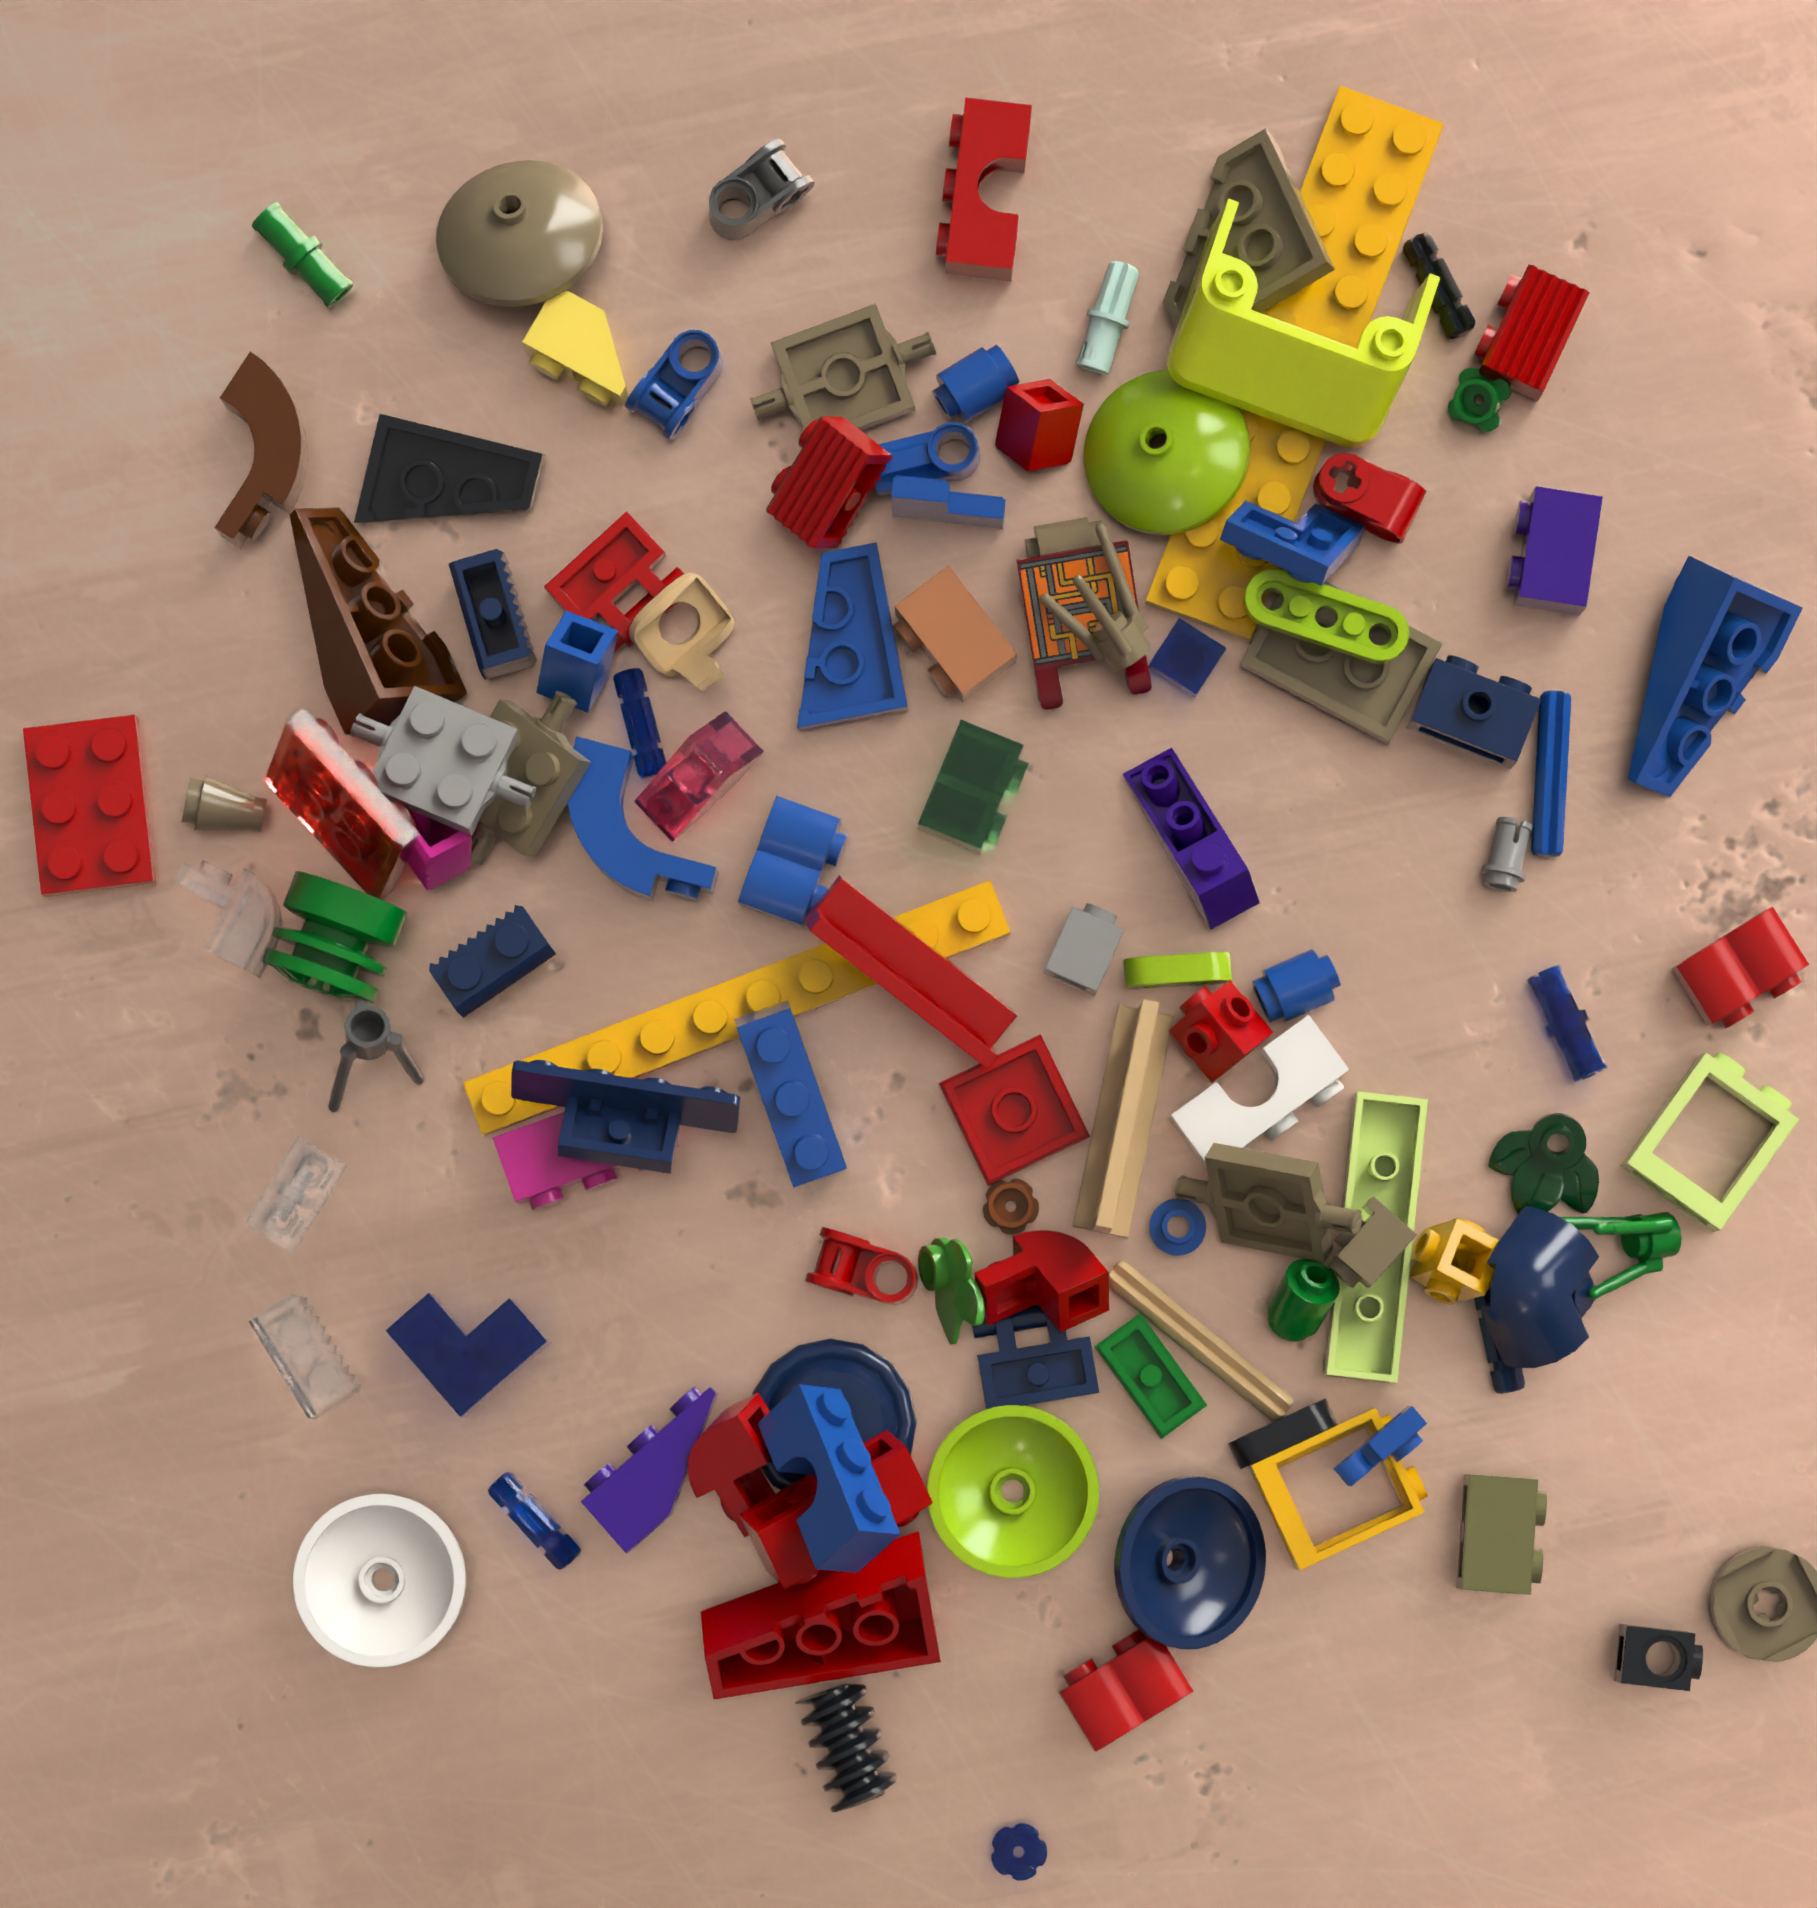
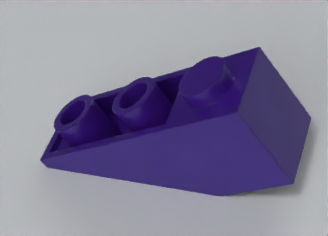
M1173 748L1123 773L1126 783L1180 881L1210 930L1260 903L1249 869Z
M696 1387L689 1390L670 1408L676 1417L660 1432L653 1425H650L627 1446L633 1456L617 1470L610 1462L607 1463L584 1484L590 1494L581 1503L625 1553L633 1550L672 1515L688 1474L690 1451L696 1440L703 1434L718 1395L712 1387H709L702 1394Z

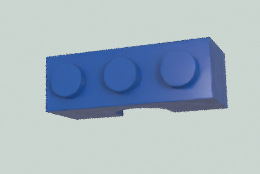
M788 1000L734 1019L793 1188L847 1169Z
M799 1384L758 1422L776 1471L817 1476V1491L814 1501L809 1509L796 1520L816 1569L858 1573L901 1535L892 1515L890 1503L883 1493L871 1464L870 1454L862 1442L851 1415L850 1406L844 1398L841 1389Z

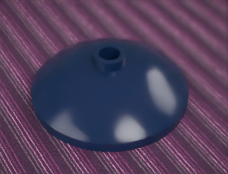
M1182 1476L1170 1479L1151 1489L1137 1502L1121 1529L1114 1559L1115 1584L1120 1602L1127 1616L1138 1630L1157 1643L1189 1650L1211 1646L1232 1634L1245 1621L1253 1609L1263 1585L1266 1549L1263 1532L1256 1514L1249 1503L1235 1489L1223 1482L1207 1477ZM1171 1550L1173 1554V1559L1171 1564L1167 1567V1557Z

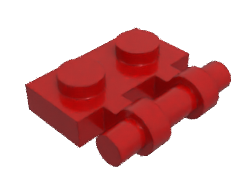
M626 511L550 580L544 588L565 612L569 611L593 621L600 616L609 627L618 630L614 649L615 654L625 644L628 647L633 645L629 637V628L640 610L684 573L676 567L661 581L651 571L666 554ZM638 582L647 592V595L623 615L613 603ZM678 603L672 604L664 612L667 614Z

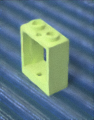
M1717 1052L1714 1058L1708 1053H1704L1696 1058L1620 1165V1167L1711 1232H1716L1723 1228L1799 1121V1118L1788 1111L1792 1103L1786 1097L1767 1085H1764L1761 1090L1755 1088L1742 1078L1746 1070L1721 1052ZM1706 1077L1713 1080L1774 1124L1720 1201L1652 1153Z

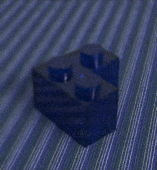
M428 1293L385 1330L460 1417H468L552 1343L517 1301L511 1298L468 1333L435 1294Z

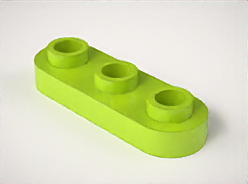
M1267 569L1259 572L1250 580L1244 594L1245 610L1256 624L1370 663L1385 664L1395 660L1401 655L1409 640L1407 620L1394 607L1325 584L1320 586L1314 582H1301L1292 578L1283 570ZM1269 591L1278 593L1282 598V606L1275 610L1267 609L1262 603V595ZM1321 609L1332 611L1336 617V623L1329 628L1321 627L1316 622V612ZM1374 627L1386 629L1389 633V642L1381 646L1375 645L1369 638V631Z

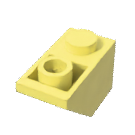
M567 290L546 300L522 341L526 353L532 356L529 364L553 379H558L561 373L581 383L577 390L585 397L602 406H607L609 401L612 400L624 407L629 396L605 311Z

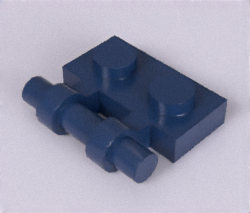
M1039 1305L1031 1306L989 1326L985 1322L980 1326L972 1325L974 1339L997 1335L999 1352L977 1355L986 1409L1005 1405L1024 1406L1099 1393L1090 1336L1067 1340L1066 1330L1060 1333ZM1047 1326L1050 1343L1023 1348L1016 1347L1014 1332Z

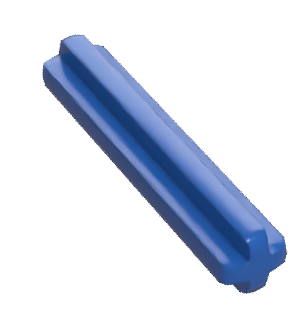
M1550 690L1544 691L1540 696L1542 700L1539 705L1531 851L1533 855L1540 857H1558L1562 854L1564 846L1571 695L1564 691Z

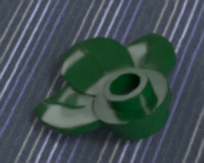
M1549 1114L1539 1119L1531 1130L1509 1132L1496 1143L1488 1162L1489 1168L1504 1175L1513 1176L1511 1185L1512 1201L1518 1215L1525 1206L1535 1207L1548 1212L1558 1204L1560 1199L1572 1209L1584 1214L1590 1210L1597 1197L1599 1174L1594 1162L1584 1153L1586 1149L1584 1129L1576 1119L1567 1114ZM1562 1134L1566 1136L1569 1140L1567 1148L1560 1152L1550 1150L1547 1146V1141L1552 1135Z

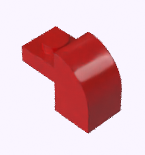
M1038 1230L1013 1236V1256L994 1262L974 1273L975 1282L980 1287L984 1298V1322L988 1326L1038 1304L1061 1333L1110 1310L1107 1269L1083 1242L1065 1233Z
M759 1393L725 1409L696 1440L688 1458V1477L696 1498L715 1490L720 1498L724 1513L730 1520L736 1523L744 1538L749 1536L739 1514L775 1494L760 1470V1467L768 1464L772 1458L758 1426V1422L770 1412Z

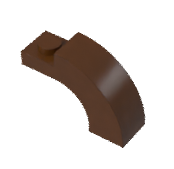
M251 351L220 396L225 407L249 425L254 441V459L249 475L214 527L222 538L240 549L248 538L255 541L263 532L271 517V513L267 511L271 503L288 514L291 513L302 491L308 462L306 431L295 402L276 373Z

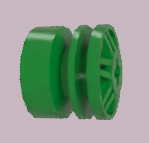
M295 871L283 906L305 921L301 930L274 927L272 935L294 945L293 953L290 955L267 948L262 962L275 968L288 981L338 1000L360 999L374 1003L379 990L357 980V974L359 970L384 977L387 968L377 960L366 955V950L369 944L395 947L408 913L393 904L356 889L312 874Z

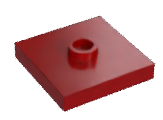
M1041 1034L998 1054L988 1068H985L982 1064H977L939 1083L987 1186L1090 1137Z

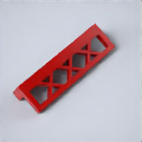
M839 875L804 918L809 931L985 1068H988L998 1056L993 1045L1017 1017L1015 1011Z

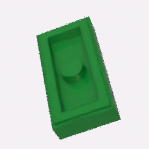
M1141 1313L1094 1346L1160 1439L1208 1406Z

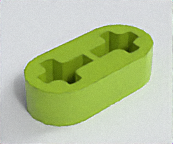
M1204 952L1124 959L1125 988L1151 989L1223 984L1229 980L1232 982L1231 953Z

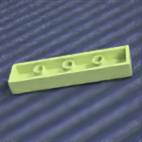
M1360 1091L1355 1093L1342 1207L1361 1210L1364 1222L1370 1215L1362 1207L1374 1196L1414 1231L1428 1099ZM1413 1240L1369 1288H1366L1361 1282H1358L1352 1288L1335 1274L1339 1282L1340 1291L1331 1307L1324 1375L1398 1383Z

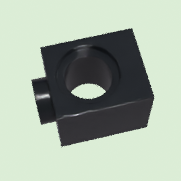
M1619 1624L1614 1681L1623 1684L1690 1691L1691 1679L1699 1680L1701 1676L1703 1646L1695 1644L1696 1633ZM1664 1641L1673 1650L1674 1662L1665 1673L1654 1674L1647 1666L1646 1654L1653 1644Z

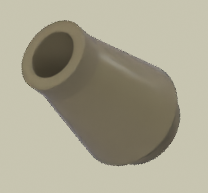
M206 775L204 781L190 778L181 822L194 824V830H253L261 832L267 799L255 797Z

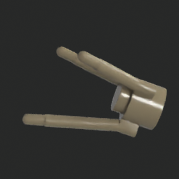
M1099 523L1096 525L1095 531L1127 617L1125 618L1122 612L1109 615L1081 575L1073 577V584L1099 621V624L1093 629L1097 637L1091 634L1049 594H1042L1040 601L1087 646L1096 661L1105 658L1113 671H1120L1137 662L1150 650L1151 646L1143 635V632L1149 626L1138 611L1105 524Z

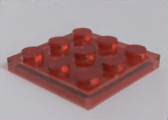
M303 707L286 721L264 782L366 894L382 900L394 890L420 833L416 830L415 820L403 805L398 802L391 803L377 788L378 783L374 774L363 762L359 760L353 761L339 746V739L332 727L321 718L314 719Z

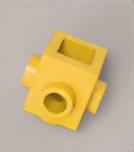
M1455 1218L1451 1221L1431 1226L1425 1229L1415 1242L1412 1258L1416 1261L1409 1278L1426 1286L1424 1290L1426 1295L1448 1305H1455L1461 1301L1484 1296L1491 1287L1495 1270L1487 1261L1499 1240L1486 1234L1485 1230L1479 1225L1461 1218Z

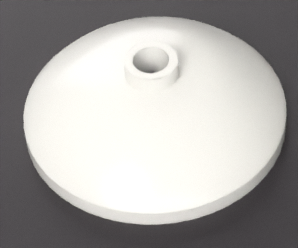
M391 1494L359 1496L330 1509L312 1526L305 1536L297 1553L293 1572V1591L297 1610L313 1638L327 1651L340 1659L367 1667L396 1666L412 1661L429 1652L447 1635L454 1625L462 1608L466 1589V1570L463 1555L449 1527L437 1514L426 1506L409 1498ZM381 1568L390 1570L394 1576L392 1587L385 1591L377 1588L374 1583V1575Z

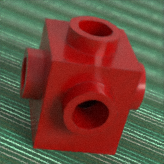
M1231 980L1214 993H1211L1204 986L1179 1007L1186 1016L1169 1030L1171 1035L1181 1045L1185 1054L1196 1063L1211 1083L1240 1062L1273 1033L1253 1008L1251 1002L1241 994Z

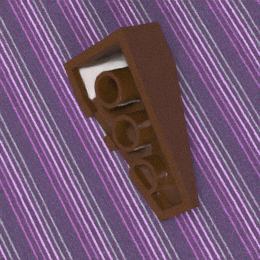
M339 507L294 509L289 516L323 685L344 734L350 735L352 725L356 723L355 719L360 713L365 717L390 726L401 714L414 686L452 702L462 699L467 694V691L446 645L435 631L426 634L409 612V609L414 605L404 590L395 593L378 572L379 558Z

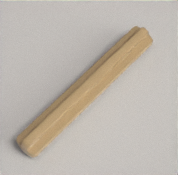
M1123 1260L1117 1262L1108 1273L1109 1288L1271 1421L1281 1419L1292 1406L1293 1399L1288 1393L1128 1262Z

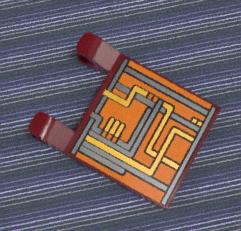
M1128 541L1113 542L1139 611ZM1101 545L1016 559L1037 695L1041 707L1045 710L1059 708L1063 704L1057 667L1096 661L1087 646L1041 603L1040 596L1044 593L1049 594L1091 634L1097 637L1093 629L1099 624V621L1073 584V577L1081 575L1109 615L1122 612L1125 618L1127 617ZM1145 654L1137 662L1124 669L1126 684L1132 694L1147 693L1152 688L1147 656Z

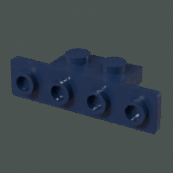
M517 1060L513 1063L511 1072L512 1098L565 1107L558 1141V1156L671 1174L680 1125L728 1133L737 1132L740 1096L727 1093L717 1087L707 1086L698 1089L672 1085L660 1078L640 1080L615 1076L611 1072L602 1069L576 1070L558 1067L554 1063L545 1060H534L531 1062Z

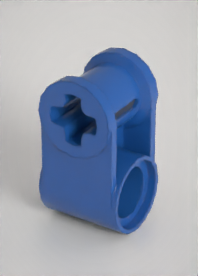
M688 330L680 333L655 366L635 386L625 403V408L631 412L639 410L664 429L663 436L668 440L674 439L691 419L699 402L722 372L723 359L716 341L709 334L701 330ZM693 347H703L711 353V360L708 366L698 372H690L681 366V359L684 353ZM655 397V398L659 399V400H660L661 402H663L665 405H667L668 407H670L671 410L666 409L664 406H662L660 403H658V402H657L656 400H654L653 398Z

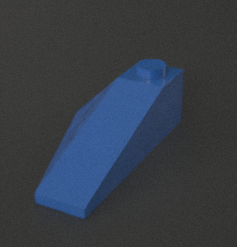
M1688 556L1664 605L1628 780L1671 797L1710 747V732L1725 712L1728 711L1735 715L1746 701L1741 692L1757 671L1760 670L1767 674L1778 660L1803 608L1721 569Z

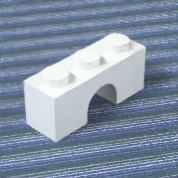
M1309 1015L1260 1051V1054L1272 1069L1275 1078L1274 1091L1267 1102L1255 1107L1241 1106L1233 1102L1218 1082H1215L1168 1118L1206 1170L1205 1156L1213 1143L1249 1149L1247 1145L1264 1132L1272 1141L1299 1121L1293 1111L1311 1099L1316 1107H1319L1345 1088L1338 1078L1343 1076L1349 1069Z

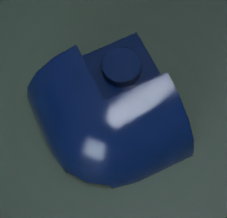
M1525 1206L1496 1244L1487 1261L1495 1270L1491 1282L1490 1303L1484 1304L1481 1308L1486 1326L1504 1365L1513 1368H1537L1555 1363L1575 1352L1589 1338L1582 1322V1317L1595 1301V1299L1588 1297V1291L1595 1287L1589 1270L1599 1258L1594 1247L1572 1224L1554 1213L1535 1207Z

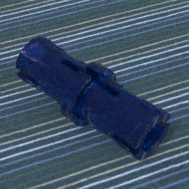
M1553 966L1539 972V976L1534 975L1527 979L1549 1024L1544 1029L1549 1038L1555 1037L1573 1075L1574 1083L1596 1075L1597 1071L1602 1072L1607 1069L1608 1066L1603 1061L1586 1022L1590 1021V1017L1586 1009H1579L1562 973L1561 966Z

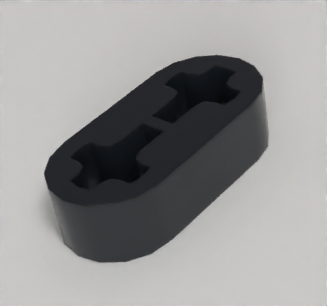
M1325 1398L1235 1439L1228 1444L1239 1468L1243 1469L1336 1426L1338 1422Z

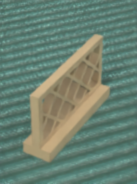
M1142 999L1139 1008L1118 1005L1072 1227L1127 1239L1129 1237L1171 1035L1169 1030L1172 1028L1174 1016L1158 1013L1160 1002Z

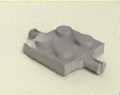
M414 686L401 714L390 726L365 717L361 713L356 717V723L352 725L350 732L352 737L360 738L380 747L378 762L366 784L369 793L472 836L483 811L495 801L496 797L519 805L526 810L531 805L530 799H534L536 787L507 776V762L519 738L518 729Z

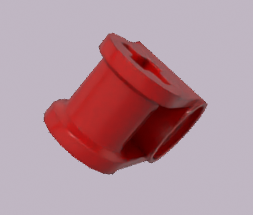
M1339 453L1328 458L1316 475L1313 484L1314 497L1319 505L1365 525L1364 530L1376 537L1397 544L1404 542L1426 495V490L1415 481L1398 473L1384 470L1350 453ZM1340 472L1349 476L1347 481L1348 488L1343 494L1334 490L1335 478Z
M821 1228L819 1235L824 1240L814 1272L807 1273L806 1282L849 1296H854L855 1294L888 1305L905 1303L914 1295L918 1287L919 1277L915 1266L907 1257L897 1252L871 1245L867 1240L833 1229ZM842 1249L836 1272L833 1274L839 1251ZM898 1263L906 1270L907 1283L899 1293L892 1295L884 1294L877 1286V1273L885 1264Z

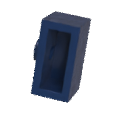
M1448 655L1446 661L1435 658L1406 728L1511 769L1518 761L1542 699L1530 695L1532 687L1517 679L1500 676L1497 682L1477 674L1479 666L1466 659L1453 655Z

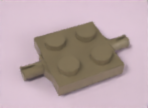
M873 304L771 342L774 355L781 370V388L755 398L752 397L750 400L758 421L761 418L789 408L790 412L801 423L803 431L811 422L820 419L821 416L844 417L863 431L915 411V405L906 384V364L930 355H936V350L929 332L897 344L896 340L885 329L877 305Z
M556 691L542 718L529 715L509 700L500 699L494 708L490 718L517 728L519 732V738L507 762V776L536 787L534 799H530L531 805L527 810L505 799L496 797L495 801L483 811L477 824L478 827L472 835L473 863L483 865L484 859L497 838L503 839L523 856L536 857L590 766L591 761L572 748L561 731L574 706L577 705V702L571 699L569 695Z
M1213 1143L1205 1156L1208 1181L1182 1175L1178 1178L1175 1186V1194H1177L1176 1198L1178 1200L1203 1203L1209 1207L1217 1221L1220 1240L1223 1243L1325 1263L1333 1250L1330 1229L1357 1234L1362 1224L1361 1210L1332 1206L1327 1201L1323 1191L1318 1162Z

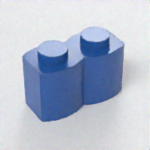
M776 796L738 899L739 905L803 928L805 924L804 918L828 889L825 886L819 885L826 864L837 866L848 835L839 832L842 823L841 819Z

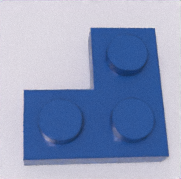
M1245 501L1226 520L1220 540L1235 546L1236 550L1245 557L1256 560L1263 559L1285 569L1292 578L1298 581L1314 582L1322 586L1359 545L1365 525L1359 524L1316 503L1295 523L1251 502Z

